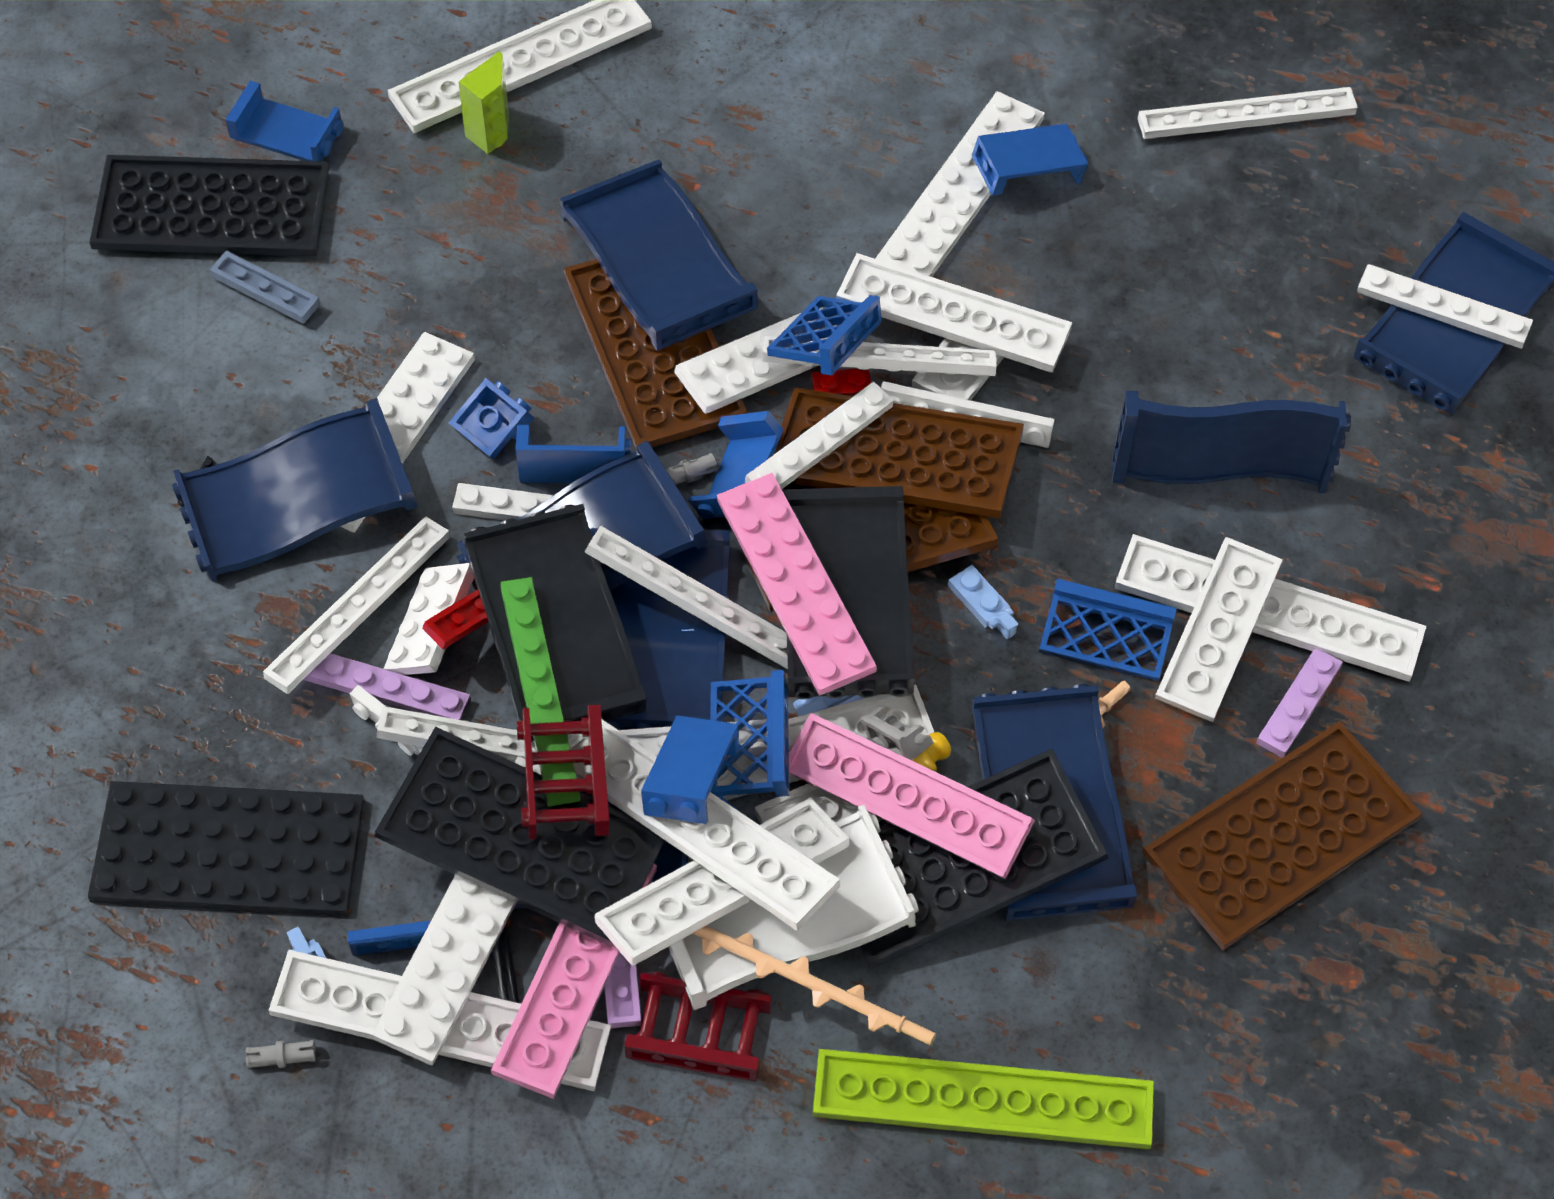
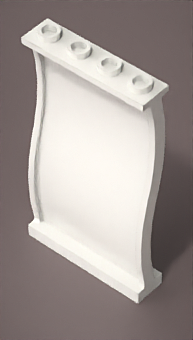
M861 805L858 807V812L836 822V825L849 837V847L818 863L819 866L840 879V887L798 931L753 900L706 926L734 939L750 933L753 935V948L787 964H791L802 956L807 957L809 962L856 948L883 937L905 925H908L909 928L915 926V912L919 910L913 894H907L903 885H906L902 870L899 866L894 868L890 860L893 858L889 843L887 840L881 841L878 833L881 830L874 814L869 815L865 805ZM690 934L668 946L679 975L686 983L687 987L685 989L694 1010L707 1006L706 1002L709 999L758 978L756 976V963L722 947L708 956L703 954L702 938L694 934Z

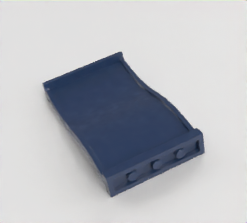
M660 159L560 198L563 221L568 220L587 243L629 312L651 337V343L657 351L758 308L757 287L753 282L747 283L731 265L687 196L663 170Z
M1462 212L1456 224L1435 246L1411 279L1526 317L1547 290L1550 291L1553 287L1554 262L1469 214ZM1391 305L1373 329L1364 338H1360L1353 358L1362 365L1384 375L1388 380L1394 381L1408 389L1412 394L1432 403L1436 408L1444 410L1453 416L1457 407L1479 382L1506 343Z
M1126 391L1112 456V483H1124L1125 477L1166 484H1201L1246 477H1273L1314 484L1318 486L1319 493H1325L1328 482H1333L1334 465L1339 464L1340 449H1344L1345 432H1349L1351 428V414L1346 413L1345 401H1339L1337 407L1294 400H1262L1215 407H1183L1142 400L1138 397V391Z
M375 398L367 401L366 407L342 412L302 426L250 453L230 461L187 473H181L179 469L173 471L177 483L172 484L177 500L183 499L185 506L180 507V511L185 524L191 523L193 530L188 531V535L193 548H199L200 554L196 555V560L201 572L207 571L213 582L218 580L217 575L265 562L357 519L399 507H406L407 511L418 507L378 399Z
M648 441L638 445L637 451L613 460L574 481L534 510L519 518H527L536 512L547 513L559 510V508L568 504H584L585 515L592 538L599 527L602 526L661 561L695 546L698 550L708 544L704 529ZM461 540L456 543L461 552L456 557L460 564L470 563L465 544ZM600 561L610 592L630 579ZM474 578L472 581V586L476 591L478 588Z
M704 530L707 545L698 550L694 546L662 560L727 598L730 531ZM632 579L627 580L612 590L610 593L619 614L647 701L645 712L607 721V723L617 730L670 727L676 716L710 720L711 682L723 681L726 633ZM723 691L718 692V700L721 702Z
M1077 684L1066 689L1047 687L1036 692L1016 690L1005 695L985 693L973 698L971 713L974 719L983 780L1052 748L1108 854L1107 860L1004 907L1006 921L1133 908L1137 892L1135 884H1133L1121 811L1104 740L1098 702V685Z

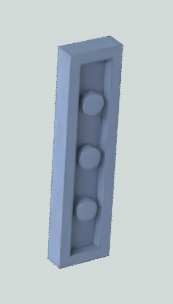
M225 251L209 270L212 278L303 324L320 305L319 297L228 251Z

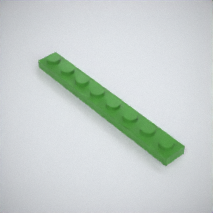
M532 577L501 582V592L526 708H529L530 723L564 722ZM567 735L533 736L536 752L570 750ZM573 763L539 765L542 780L577 779ZM580 792L545 793L548 806L580 801Z

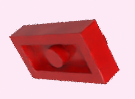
M869 369L836 370L833 375L811 372L812 388L816 391L855 396L871 384Z

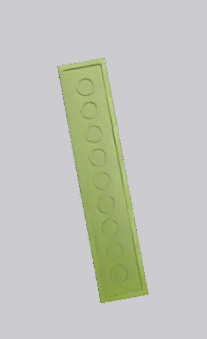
M819 1049L813 1117L1150 1150L1152 1146L1154 1081Z

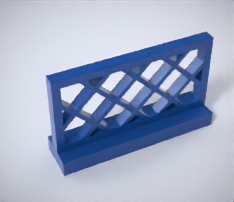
M869 295L862 303L817 296L767 347V355L820 364L821 374L833 375L881 323L880 296Z
M1057 579L1039 652L1159 682L1177 608ZM1061 604L1071 607L1075 616L1061 622L1055 613L1057 605ZM1092 612L1100 614L1105 621L1104 624L1091 630L1084 619L1085 616ZM1054 620L1057 626L1051 628ZM1079 620L1087 633L1073 640L1065 627ZM1121 620L1130 621L1135 630L1121 637L1114 624ZM1109 627L1117 640L1103 647L1095 634ZM1151 627L1165 630L1163 639L1154 644H1151L1144 634V631ZM1061 630L1068 641L1067 644L1060 648L1047 645L1049 636ZM1139 635L1147 648L1133 655L1125 642ZM1091 638L1098 651L1091 655L1082 654L1077 644ZM1119 645L1128 656L1127 659L1120 663L1112 661L1106 653ZM1161 646L1160 652H1159V655H1158V653L1156 652L1155 649H1157L1158 647ZM1150 652L1157 662L1155 671L1141 668L1137 659Z
M784 670L771 671V677L711 682L710 720L722 721L729 715L737 722L738 731L744 727L753 735L743 745H740L737 756H730L726 761L724 760L710 792L715 796L775 792L777 797L789 796L788 683ZM756 688H767V694L758 703L748 696ZM733 691L737 694L727 705L718 700V692ZM744 700L753 708L741 718L732 710ZM759 712L767 718V722L756 730L748 722ZM760 740L767 745V749L757 758L748 749ZM744 755L753 763L743 773H740L732 765ZM760 767L767 773V782L753 783L748 777ZM727 770L737 777L730 785L718 786V778Z

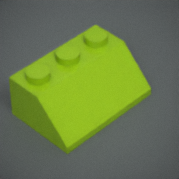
M499 51L458 81L465 137L487 154L501 147L508 139L509 107L503 54Z

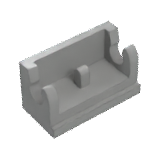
M885 705L879 706L869 715H863L860 718L869 741L911 761L933 744L931 736L921 734L924 730V727L921 725H915L910 728L898 721L893 715L884 721L881 720V716L889 711V707Z

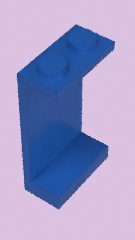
M254 81L248 83L225 119L230 138L302 161H322L324 156L327 157L331 151L332 143L336 137L341 135L344 127L339 108L334 107L328 118L264 99L260 83Z
M1068 124L978 136L972 152V157L992 196L1003 193L1008 179L1069 170L1075 183H1081L1088 168V159L1082 153L1077 143V138L1072 134Z
M769 411L721 417L718 427L730 442L709 495L690 496L688 499L689 504L703 519L726 517L718 503L717 495L745 484L746 475L774 455L784 429Z
M517 425L516 457L520 483H573L593 470L630 454L632 449L631 438H626L625 426H619L618 446L532 445L529 425Z
M676 716L641 789L644 815L707 824L706 800L726 755L737 756L740 749L738 724Z

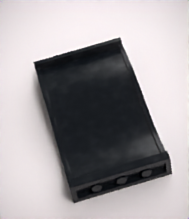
M903 486L782 490L877 666V672L821 696L836 699L848 695H859L868 698L879 694H890L899 697L914 693ZM787 635L788 696L802 700L819 696Z
M568 504L562 506L559 510L547 513L536 512L527 518L519 520L508 519L502 521L499 525L487 528L482 526L476 527L464 533L465 549L468 553L479 595L504 669L518 721L523 720V708H526L502 597L501 582L532 577L564 722L581 721V718H586L588 705H601V716L605 722L646 711L647 698L644 689L641 687L633 656L600 561L585 553L592 540V535L585 515L584 504Z

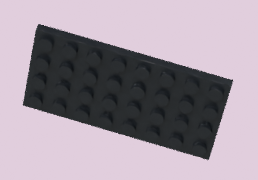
M107 155L89 242L91 249L222 254L228 251L232 254L317 256L329 164L327 161Z
M435 726L375 830V838L612 947L613 943L595 923V914L642 889L666 840L628 814L608 806V835L595 836L594 824H588V821L536 823V839H529V827H522V807H527L525 767ZM533 771L534 781H541V774ZM545 793L534 794L535 810L587 808V804H593V798L580 793L579 802L548 806Z
M1052 748L968 787L1033 818L1035 821L1006 879L896 825L889 823L880 827L879 837L881 841L887 840L893 854V858L890 860L894 868L899 866L902 870L906 885H903L907 894H913L919 911L915 912V926L909 928L908 925H905L883 937L861 945L871 969L1108 859V854Z
M110 781L87 897L90 902L348 916L364 797L361 794Z

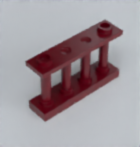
M588 705L587 717L581 718V721L530 723L529 708H523V720L517 721V740H524L527 807H522V827H529V839H536V823L588 821V824H594L595 836L608 835L609 810L601 705ZM582 734V737H588L589 746H583V750L532 752L531 736ZM583 762L584 766L590 765L591 775H585V778L534 781L533 765ZM586 791V795L592 794L593 804H587V808L535 810L534 794Z
M661 972L641 973V991L649 992L640 1033L636 1035L627 1034L624 1045L626 1058L757 1081L759 1057H754L751 1054L759 1012L766 1014L771 1012L770 995H766L763 991L757 989H749L747 991L730 989L709 999L706 1003L714 1005L706 1042L701 1047L688 1045L686 1042L693 1006L685 989L687 987L685 981L669 978L668 975ZM662 995L681 998L673 1038L668 1041L655 1039L653 1036ZM726 1007L746 1010L739 1047L734 1053L721 1051L718 1048Z

